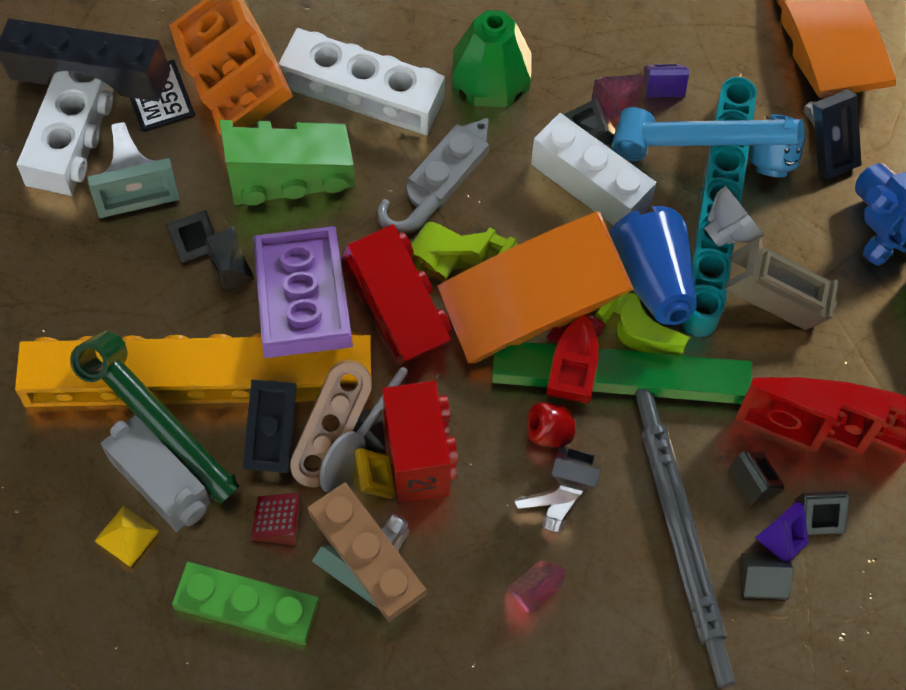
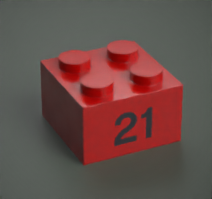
M436 380L382 388L384 428L397 504L449 496L450 480H457L456 463H458L455 437H450L448 422L451 419L447 395L439 396Z

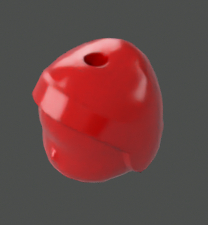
M538 402L531 407L527 415V436L533 443L550 448L567 446L574 440L576 435L574 416L563 403L558 405Z

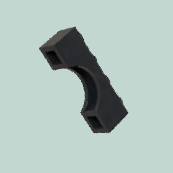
M8 18L0 37V61L11 80L47 85L52 74L60 71H74L103 81L120 96L159 102L171 71L160 41L155 39Z

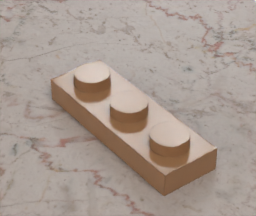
M346 482L307 507L308 514L388 622L427 595V589Z

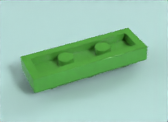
M187 561L172 605L178 611L306 645L318 609L319 597Z

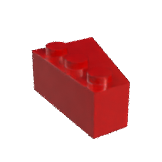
M392 224L347 244L340 260L344 272L352 270L360 286V289L356 290L362 304L368 303L376 319L374 322L375 327L398 367H401L444 347L451 340L448 333L452 332V328L445 312L442 309L436 310L429 296L433 293V289L427 275L422 270L418 272L411 259V256H414V251L409 238L404 232L399 234L395 225Z

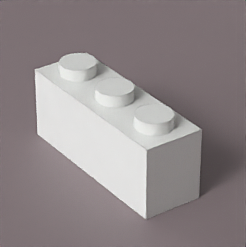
M559 113L534 138L531 165L594 212H600L602 217L613 226L630 212L639 210L640 215H642L650 208L657 182L563 114Z

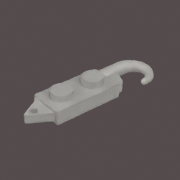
M485 118L462 127L456 124L408 178L406 185L407 197L417 208L406 220L396 222L388 217L387 208L389 201L383 199L377 209L379 224L383 228L394 224L399 234L404 232L406 235L420 229L438 207L441 208L489 153V144L486 143L489 119Z

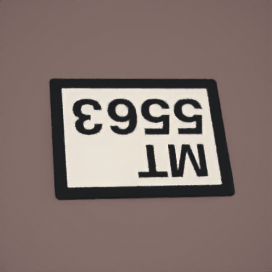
M175 60L168 61L171 71L159 102L130 98L142 131L195 115Z

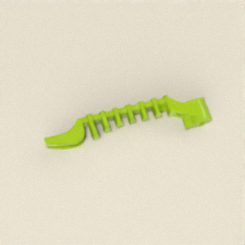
M427 222L411 244L414 251V256H411V259L418 272L422 270L428 278L446 281L453 269H469L518 244L515 238L511 236L508 239L497 235L496 231L490 227L484 233L461 236L438 223ZM627 293L600 307L594 316L606 325L613 312L620 315L616 328V337L622 347L628 351L684 355L690 339L689 336L653 321L643 310L638 296L633 293Z

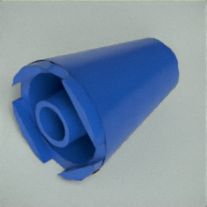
M652 206L654 212L640 215L639 210L630 212L617 221L609 233L634 288L633 291L658 322L671 325L681 324L689 319L697 307L689 234L684 218L676 210L664 206Z

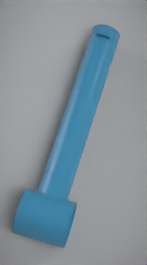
M630 107L622 110L620 113L611 150L626 161H641L646 157L649 146L801 145L804 140V123L802 119L789 118L771 121L655 122V118L650 112L641 108Z

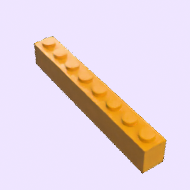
M351 331L353 343L351 348L264 358L261 333L254 334L251 337L235 338L226 334H213L208 338H188L183 335H169L164 339H145L135 335L122 338L128 350L125 361L126 366L162 404L249 403L251 380L296 383L298 385L296 402L316 401L330 368L337 362L346 359L362 363L367 368L372 380L371 335H361ZM93 336L81 337L75 341H58L50 337H40L34 341H21L19 343L15 390L25 407L126 404L102 379L97 382H86L76 376L72 370L70 356L73 349ZM95 350L98 359L103 362L101 355ZM346 374L341 378L340 385L346 389L355 386L357 378L352 374ZM372 388L367 400H372Z

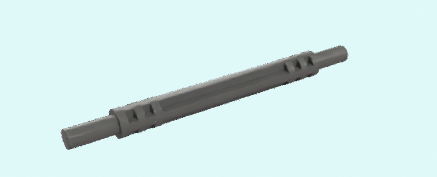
M639 389L635 392V397L645 429L641 434L701 645H706L717 687H729L736 684L724 644L727 634L667 426L661 424L653 393L647 389Z

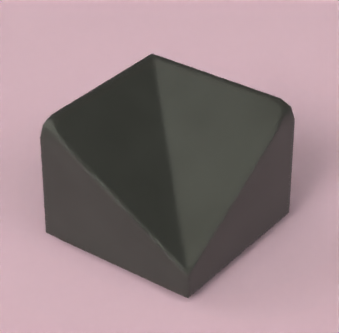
M234 227L206 238L207 241L205 243L209 259L224 289L229 291L254 279V275L239 247Z

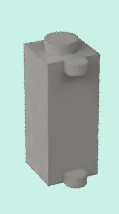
M136 415L126 423L123 420L117 422L110 430L111 435L100 443L108 460L175 532L184 525L191 526L200 520L207 510L206 506L210 504L206 488Z

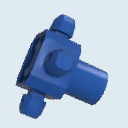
M873 164L859 175L855 184V192L868 205L864 210V221L877 233L875 237H871L865 246L863 255L870 262L879 266L885 263L894 253V248L906 253V172L895 174L885 164Z

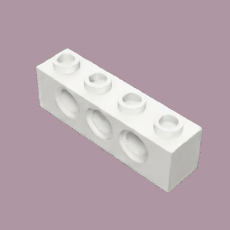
M297 28L278 63L291 91L428 136L445 99L444 75L438 74L430 68H419L401 62L393 56H382L364 50L356 44H346L327 38L324 34L315 31L309 32Z
M60 71L54 73L16 164L25 186L69 196L73 195L77 182H82L85 178L89 152L91 148L94 149L98 145L102 119L104 115H109L111 112L114 92L112 87L95 77L80 72Z

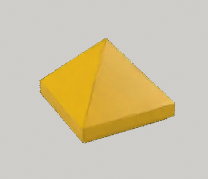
M362 448L356 449L354 454L353 484L361 492L388 499L394 498L395 489L389 456Z
M123 506L95 539V543L131 568L158 535L159 530Z

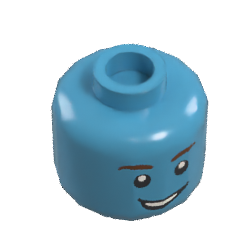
M773 114L770 115L769 121L794 118L784 115ZM805 133L801 145H750L748 158L756 166L755 171L772 177H786L789 171L797 169L802 158L806 139Z

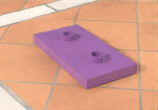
M336 226L253 236L264 358L353 347Z

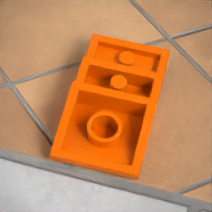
M202 0L169 25L183 69L194 79L200 100L211 110L220 135L219 120H232L233 127L250 128L293 97L269 44L244 0Z
M776 0L782 8L781 24L794 42L792 56L819 98L830 97L847 89L856 93L896 86L897 79L885 45L864 0Z
M598 211L518 244L437 285L468 363H477L510 345H520L553 327L561 328L577 320L582 315L584 316L634 290L603 217Z

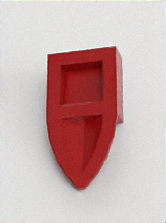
M582 315L575 320L560 337L555 349L547 396L590 404L599 358V345L596 332L587 316Z

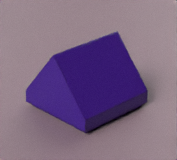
M646 64L644 66L646 98L685 97L689 79V68L682 64Z
M795 502L755 537L779 559L785 562H789L808 544L803 502Z

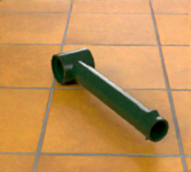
M102 331L76 346L70 356V364L76 376L86 382H97L102 379L211 494L209 498L221 504L240 486L236 481L235 474L230 476L126 366L125 361L128 350L124 340L118 334L111 331ZM95 350L101 355L103 362L98 359Z

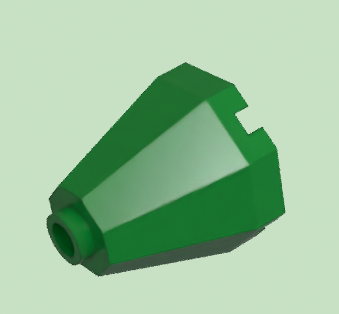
M486 10L473 20L453 49L452 87L458 92L460 88L467 95L466 99L473 106L508 107L515 101L516 95L521 91L523 95L530 89L531 51L514 19L502 10Z

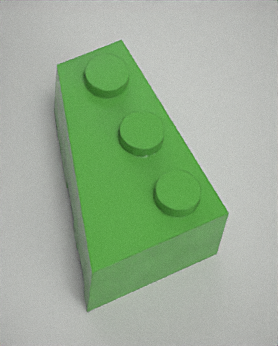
M219 120L234 205H258L266 200L279 198L297 199L305 194L324 191L336 193L345 188L355 187L354 164L346 124L296 122L295 129L272 128L271 121H258L256 124L257 128L233 127L232 120Z

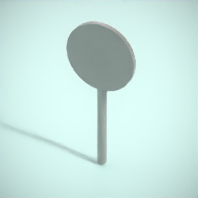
M404 367L400 368L388 387L399 386L407 374V369ZM382 396L357 432L350 431L344 433L329 448L320 470V485L324 492L329 493L344 482L349 487L353 483L355 450L358 448L366 449L364 436L383 410Z

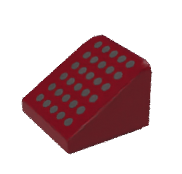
M285 493L258 496L251 541L296 546L303 504L301 494Z

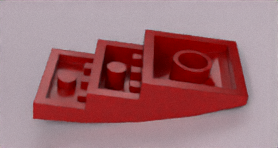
M756 377L752 379L735 418V421L817 453L823 441L828 440L860 454H864L871 442H875L906 455V396L859 384L804 377Z

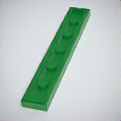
M524 342L520 345H510L494 354L492 383L548 388L557 345ZM599 348V358L592 391L635 395L637 390L647 389L653 393L654 397L742 404L752 382V361Z

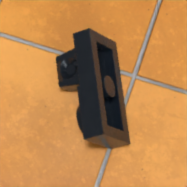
M251 380L243 458L244 470L289 473L298 387L296 383Z

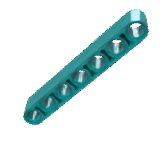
M743 77L727 79L721 87L714 110L713 121L753 120L757 98L755 85ZM749 145L708 147L691 259L697 301L696 308L707 309L711 314L703 315L695 310L688 320L681 323L684 330L695 337L709 336L718 326L726 304L727 291L724 290L725 282L729 281L732 264L730 257L734 251L735 244L725 243L719 248L713 240L707 237L709 234L704 227L710 223L708 217L717 192L725 186L741 204ZM721 168H726V169H729L730 171H725V170H722ZM701 272H710L714 274L716 277L709 278L703 275Z

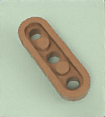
M342 360L330 368L293 449L290 459L291 472L293 477L304 486H321L320 470L325 455L341 435L353 431L372 388L371 376L367 368L356 360ZM346 374H352L357 378L355 386L349 389L340 385L341 378ZM329 414H333L339 419L337 426L331 429L322 425L323 418ZM317 455L321 459L320 464L316 468L306 467L304 460L307 456Z

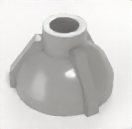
M726 186L717 192L708 217L710 223L704 229L719 248L725 243H749L764 236Z

